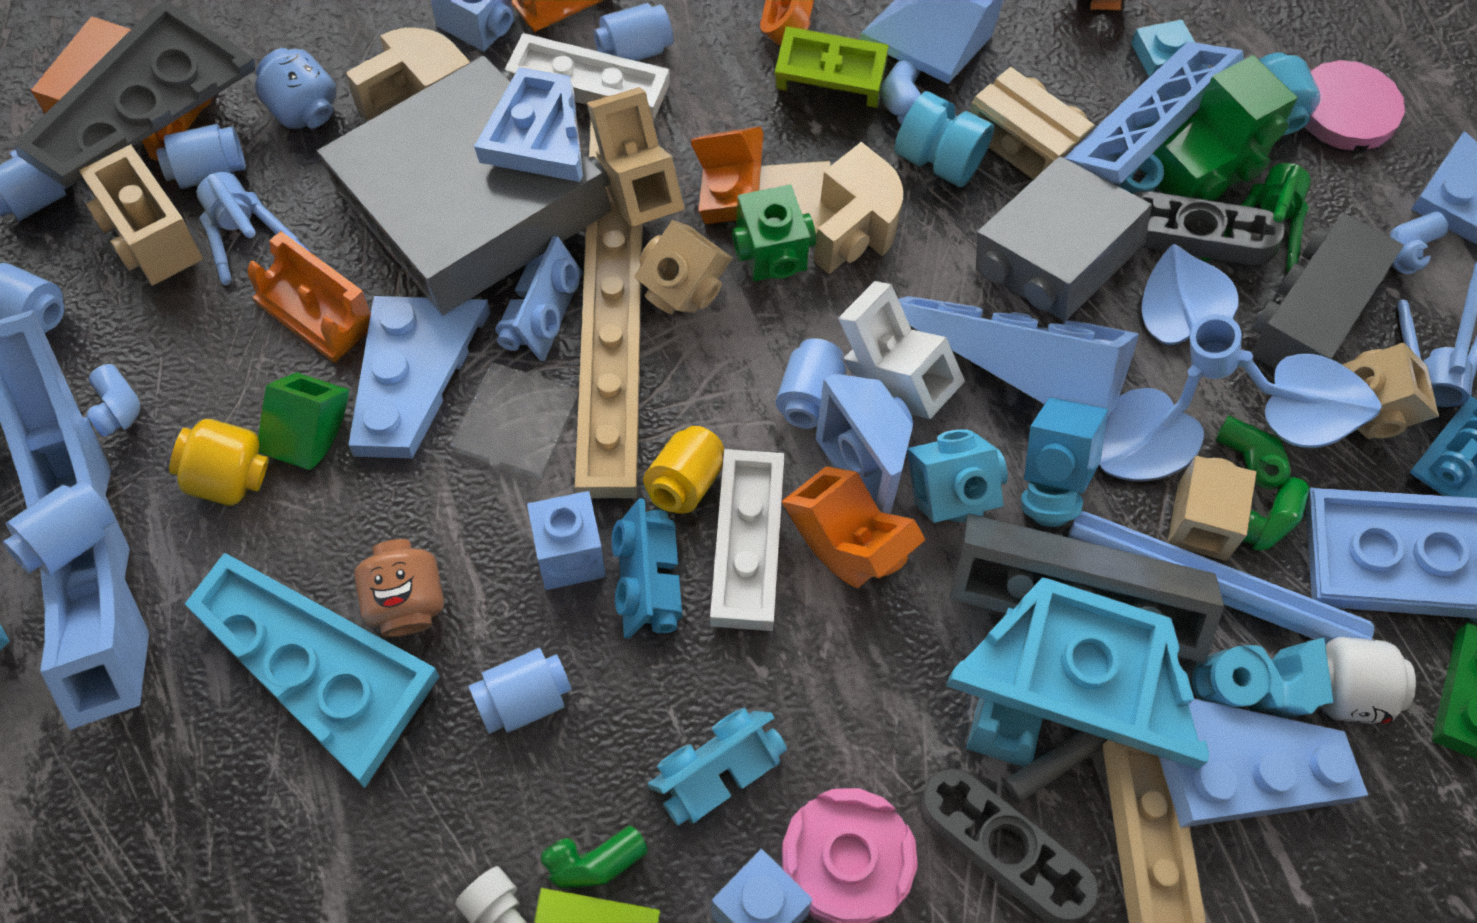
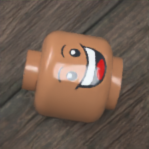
M407 539L389 540L373 546V556L362 561L354 571L361 616L364 623L370 627L381 629L383 637L411 635L432 627L431 618L440 613L444 606L435 556L429 551L411 548L410 540Z

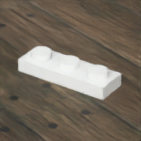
M525 33L522 34L505 68L513 77L519 67L570 76L575 102L586 105L588 102L641 87L646 91L653 122L670 84V71L667 68Z
M724 449L710 627L773 631L784 453Z

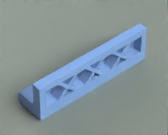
M1187 42L1064 158L1113 184L1120 185L1199 109L1200 102L1211 77L1244 60L1243 50Z

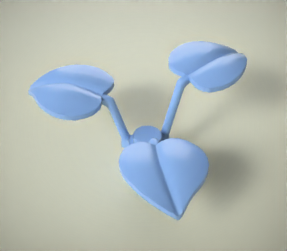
M1173 244L1160 258L1147 281L1142 299V317L1147 331L1162 344L1177 345L1190 339V360L1192 366L1188 369L1187 381L1181 397L1175 405L1166 393L1154 388L1134 389L1119 396L1116 408L1107 417L1100 468L1110 476L1140 482L1170 477L1189 466L1201 450L1204 430L1198 420L1183 412L1189 407L1198 382L1202 377L1210 379L1224 378L1232 374L1238 366L1245 369L1261 392L1272 395L1265 408L1266 422L1281 440L1294 446L1318 448L1336 443L1376 418L1382 406L1373 390L1358 375L1342 364L1320 355L1297 354L1285 357L1276 367L1275 384L1267 381L1253 362V354L1250 351L1241 350V329L1236 321H1234L1238 310L1239 296L1233 282L1218 268L1193 257L1181 247Z

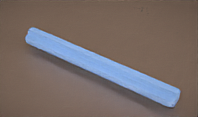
M1082 511L1071 525L1068 538L1215 573L1225 605L1315 640L1324 637L1325 644L1337 637L1372 640L1374 625L1369 620L1086 511Z

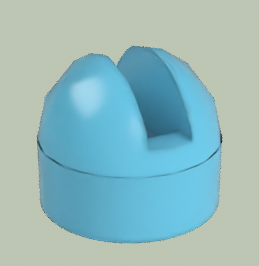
M1151 154L1120 185L1117 184V186L1132 194L1139 191L1154 192L1164 176V168L1161 161ZM1138 169L1147 174L1140 183L1132 179Z

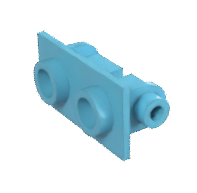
M741 708L729 714L712 727L716 735L715 738L697 750H694L691 744L686 745L668 755L657 765L661 774L648 782L647 785L651 790L662 794L667 791L670 792L672 797L664 802L663 805L677 826L687 819L694 824L705 814L731 797L719 777V774L728 769L738 787L743 789L771 768L780 764L779 756L787 751L785 742L775 729L772 728L766 733L762 729V726L774 719L771 712L753 711L749 714L746 708Z

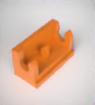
M280 231L269 240L270 252L275 257L272 266L265 271L253 260L248 265V277L256 292L252 298L255 304L335 363L368 333L371 313L364 293L356 285Z

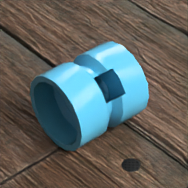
M925 91L916 99L905 116L895 141L894 151L896 155L919 167L927 162L933 163L935 175L958 187H963L972 178L988 150L994 133V124L969 111H964L957 116L955 115L953 103Z

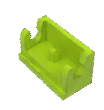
M786 26L775 68L776 89L787 91L788 81L859 93L868 95L867 106L877 108L880 88L885 76L889 45Z

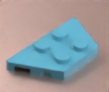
M1042 577L1022 598L1020 603L988 633L974 651L954 668L948 678L947 687L1196 769L1208 763L1209 749L1206 740L1199 741L1189 707L1194 697L1187 673L1183 671L1178 662V651L1180 648L1172 620L1169 617Z

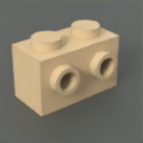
M132 145L79 170L95 198L86 203V206L104 234L113 229L119 237L110 242L129 271L139 266L153 286L203 260L182 216Z

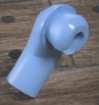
M1432 212L1392 229L1390 237L1404 244L1391 266L1397 272L1404 274H1413L1417 270L1425 268L1430 262L1431 255L1423 256V249L1428 248L1426 243L1444 237L1447 234L1448 222L1446 218L1439 212Z
M113 364L102 365L90 374L89 383L103 403L89 408L87 416L101 436H109L121 427L123 430H126L133 424L140 412V402L135 392Z

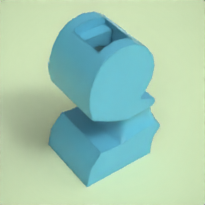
M1324 637L1281 649L1272 660L1262 646H1236L1208 655L1205 663L1198 662L1192 672L1194 693L1202 701L1235 708L1247 706L1249 711L1270 713L1281 718L1311 714L1321 705L1334 703Z

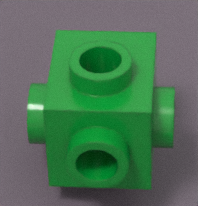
M792 184L737 195L736 228L732 229L733 246L738 261L747 260L753 281L768 278L783 279L792 276L796 272L807 270L809 247L816 245V231L811 215L809 213L802 214Z

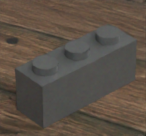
M1344 212L1330 232L1319 227L1301 255L1310 260L1306 268L1295 263L1277 290L1279 294L1285 296L1281 305L1270 300L1254 323L1252 330L1261 335L1251 350L1253 357L1275 370L1279 362L1285 357L1297 354H1315L1332 359L1404 244Z

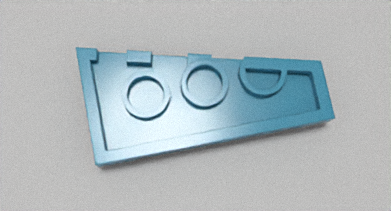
M226 553L221 556L185 603L192 614L364 788L439 678L435 667Z

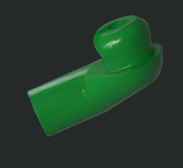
M1227 415L1215 441L1242 453L1248 470L1256 471L1255 483L1258 486L1268 490L1278 489L1279 485L1283 484L1291 474L1290 463L1280 439Z
M1289 477L1283 484L1279 485L1273 506L1266 517L1251 510L1247 536L1242 542L1251 544V550H1269L1299 525L1310 493L1307 483L1302 479Z
M627 826L593 851L579 855L576 844L572 839H560L542 851L540 860L550 873L547 879L561 889L599 886L608 883L645 856L648 849L641 834L634 827Z

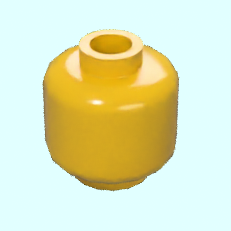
M203 419L197 422L192 429L182 428L172 451L169 473L177 476L178 486L186 495L226 506H233L244 497L247 489L256 492L260 490L266 474L269 457L258 454L260 445L255 432L214 419Z

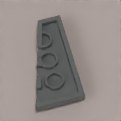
M161 0L14 144L17 155L67 188L83 178L79 172L80 169L129 145L135 146L254 72L255 58L167 0Z

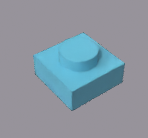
M1177 20L1136 28L1131 44L1150 77L1187 42L1195 43L1184 21Z

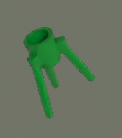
M1281 163L1270 169L1264 183L1252 185L1247 198L1240 206L1254 208L1256 205H1261V209L1274 213L1273 220L1276 223H1280L1288 218L1291 219L1286 271L1289 273L1295 263L1298 264L1304 219L1309 209L1305 198L1311 186V178L1303 167L1292 163ZM1226 227L1223 237L1229 238L1232 228ZM1200 257L1202 261H1208L1211 259L1206 257Z

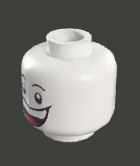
M1337 637L1326 644L1334 703L1321 705V707L1329 717L1338 721L1381 725L1392 722L1401 711L1407 710L1411 706L1415 696L1416 676L1411 662L1403 658L1396 646L1386 641Z

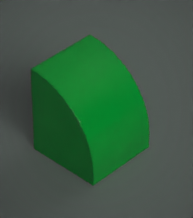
M297 372L266 384L258 432L260 445L258 453L308 470L312 469L326 455L337 436L345 414L349 389Z

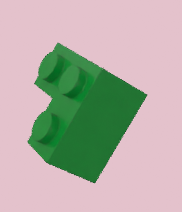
M1255 55L1213 75L1196 113L1190 116L1152 153L1161 161L1164 168L1163 179L1157 188L1163 194L1214 201L1223 194L1227 187L1238 181H1252L1268 166L1270 162L1268 155L1274 143L1287 130L1289 123L1286 120L1298 97Z

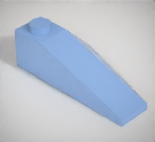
M910 296L898 299L910 326L920 332L946 337L954 352L1041 403L1045 404L1048 398L1052 397L1109 409L1108 415L1116 408L1139 333L1071 320L1063 321V324H1049L1048 328L1037 327L1038 320L1031 318L1030 314L1017 312L993 313L992 320L983 319V310L975 306Z

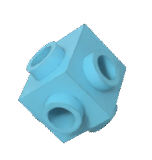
M952 430L938 435L937 442L907 448L914 503L933 523L944 520L966 522L968 513L982 517L984 511L1004 507L1001 485L1006 484L1008 480L1005 459L999 449L995 448L978 434L970 430Z

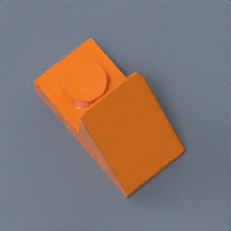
M761 126L713 133L691 139V146L703 168L698 212L705 224L737 220V195L759 191L764 135Z

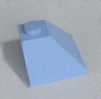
M894 0L861 32L860 40L889 45L888 55L900 61L908 60L917 69L949 84L992 37L1004 0Z
M833 374L826 377L823 381L815 440L834 468L857 471L879 511L891 514L913 428L911 413L901 398L897 396L892 397L881 380Z

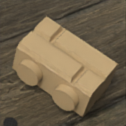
M1009 67L996 78L993 85L990 83L977 94L970 108L971 113L994 124V133L989 148L1033 180L1059 156L1064 158L1095 128V125L1087 119L1082 110L1075 106H1067L1048 93L1040 81L1032 77L1027 78L1012 67Z

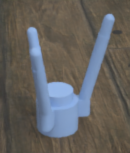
M228 172L210 174L198 185L196 191L197 199L205 210L199 217V220L207 232L220 282L223 285H229L232 278L219 230L221 228L226 230L240 229L245 237L253 238L256 233L249 221L251 214H255L275 234L282 231L310 252L288 228L262 205L254 192H245L233 174Z
M1477 261L1474 266L1472 279L1470 280L1455 348H1437L1424 360L1428 367L1436 406L1439 407L1462 405L1467 402L1472 394L1473 380L1477 372V335L1470 351L1469 347L1477 317ZM1400 300L1397 302V310L1403 342L1421 359L1409 303L1406 300Z

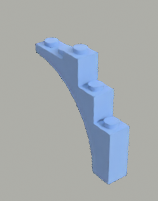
M31 310L0 319V423L18 473L27 508L61 485H66L70 488L83 480L99 494L113 513L106 497L111 468L88 416L84 418L81 416L35 311ZM117 520L104 530L105 538L51 576H48L40 569L45 613V644L40 672L69 730L140 706L149 631L125 581L130 548Z

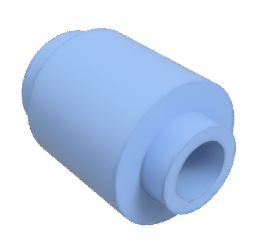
M649 3L601 16L600 28L594 29V39L598 52L640 61L663 53V48L673 45V31L665 8L662 5L651 7Z
M218 124L165 135V147L157 149L158 160L167 181L176 179L181 189L198 186L210 174L228 172L234 175L235 171L246 169L241 144L233 126L221 129Z
M16 155L0 164V216L3 218L12 213L20 222L66 196L64 191L66 187Z
M0 263V319L34 310L44 333L57 326L64 314L63 293L60 287L16 266Z
M807 339L800 344L799 348L791 353L775 401L777 409L790 424L804 429H811L817 426L824 378L833 374L845 375L846 366L843 362L844 354L835 344L823 339Z
M81 480L70 488L66 485H61L6 522V526L12 536L4 540L3 544L10 555L27 573L30 574L39 567L44 573L51 576L105 538L104 530L115 523L116 520L99 494L88 483Z
M540 647L482 672L484 679L469 685L489 734L505 728L506 732L509 733L565 708L561 695L572 690L557 654L545 659Z

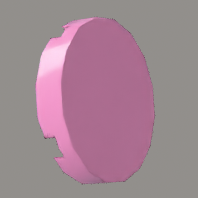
M1338 60L1324 63L1311 71L1319 88L1321 101L1315 112L1309 116L1310 121L1304 126L1306 130L1321 142L1344 150H1354L1356 145H1369L1367 150L1373 149L1392 138L1404 116L1405 107L1403 96L1391 79L1375 68L1352 61Z
M859 788L831 789L808 802L791 818L781 848L782 869L813 899L809 915L824 923H877L889 917L909 894L918 867L916 841L908 824L905 825L903 819L896 813V808L886 799Z

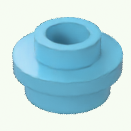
M1030 481L1028 489L1021 496L1022 511L1033 518L1038 524L1049 527L1062 526L1068 521L1077 518L1083 508V498L1078 492Z

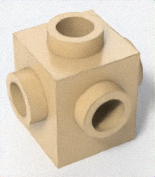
M672 220L662 236H655L643 249L639 258V262L642 265L634 275V278L649 288L644 296L664 312L671 315L675 310L695 313L698 308H706L715 299L722 286L719 278L733 258L691 226Z
M1404 342L1383 350L1366 351L1358 355L1355 360L1342 364L1369 385L1382 406L1376 418L1357 429L1366 438L1393 437L1404 432L1408 426L1439 417L1428 367Z

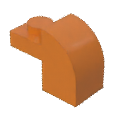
M826 466L781 501L799 533L814 554L837 577L855 588H859L872 576L881 578L902 568L908 561V554L926 540L915 519L880 512L857 471Z

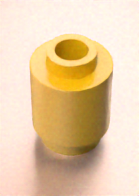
M690 426L685 430L676 432L644 474V486L652 502L660 509L668 512L683 514L693 511L723 468V443L716 434L701 426Z

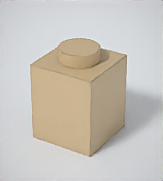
M1195 456L1178 483L1167 543L1185 550L1227 561L1247 536L1256 471L1237 467L1232 462L1222 458Z

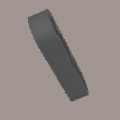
M1151 191L1133 193V195L1152 204L1146 242L1142 247L1167 251L1171 245L1175 244L1194 256L1248 265H1262L1268 263L1276 256L1284 236L1283 223H1276L1273 220L1274 213L1264 209ZM1169 218L1175 219L1173 229L1167 228ZM1192 220H1202L1209 223L1213 227L1214 232L1206 236L1194 235L1185 228L1184 224ZM1226 227L1232 228L1231 238L1223 237ZM1250 232L1260 234L1262 242L1251 240Z
M947 769L937 773L930 779L921 797L920 809L925 823L941 838L1048 923H1076L1091 911L1097 899L1098 889L1093 873L1084 863L971 774L959 769ZM955 789L962 792L966 798L961 807L976 821L984 809L992 815L978 832L975 841L966 834L974 822L959 811L953 812L950 817L944 815L939 810L943 799L937 793L938 791L947 796L952 794ZM998 829H1008L1018 834L1025 846L1023 861L1008 865L995 859L988 845L990 834ZM1039 854L1048 859L1039 871L1050 880L1057 883L1066 876L1073 881L1075 886L1072 888L1071 895L1078 901V905L1070 900L1061 907L1056 905L1050 899L1054 892V887L1039 874L1032 879L1030 885L1021 879L1037 861Z

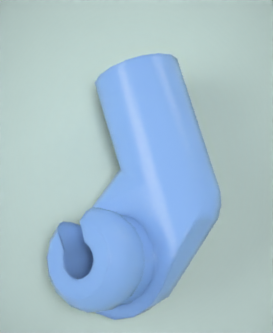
M899 60L880 88V96L884 105L892 114L897 115L901 125L911 106L921 95L913 84L920 75V70L908 60Z

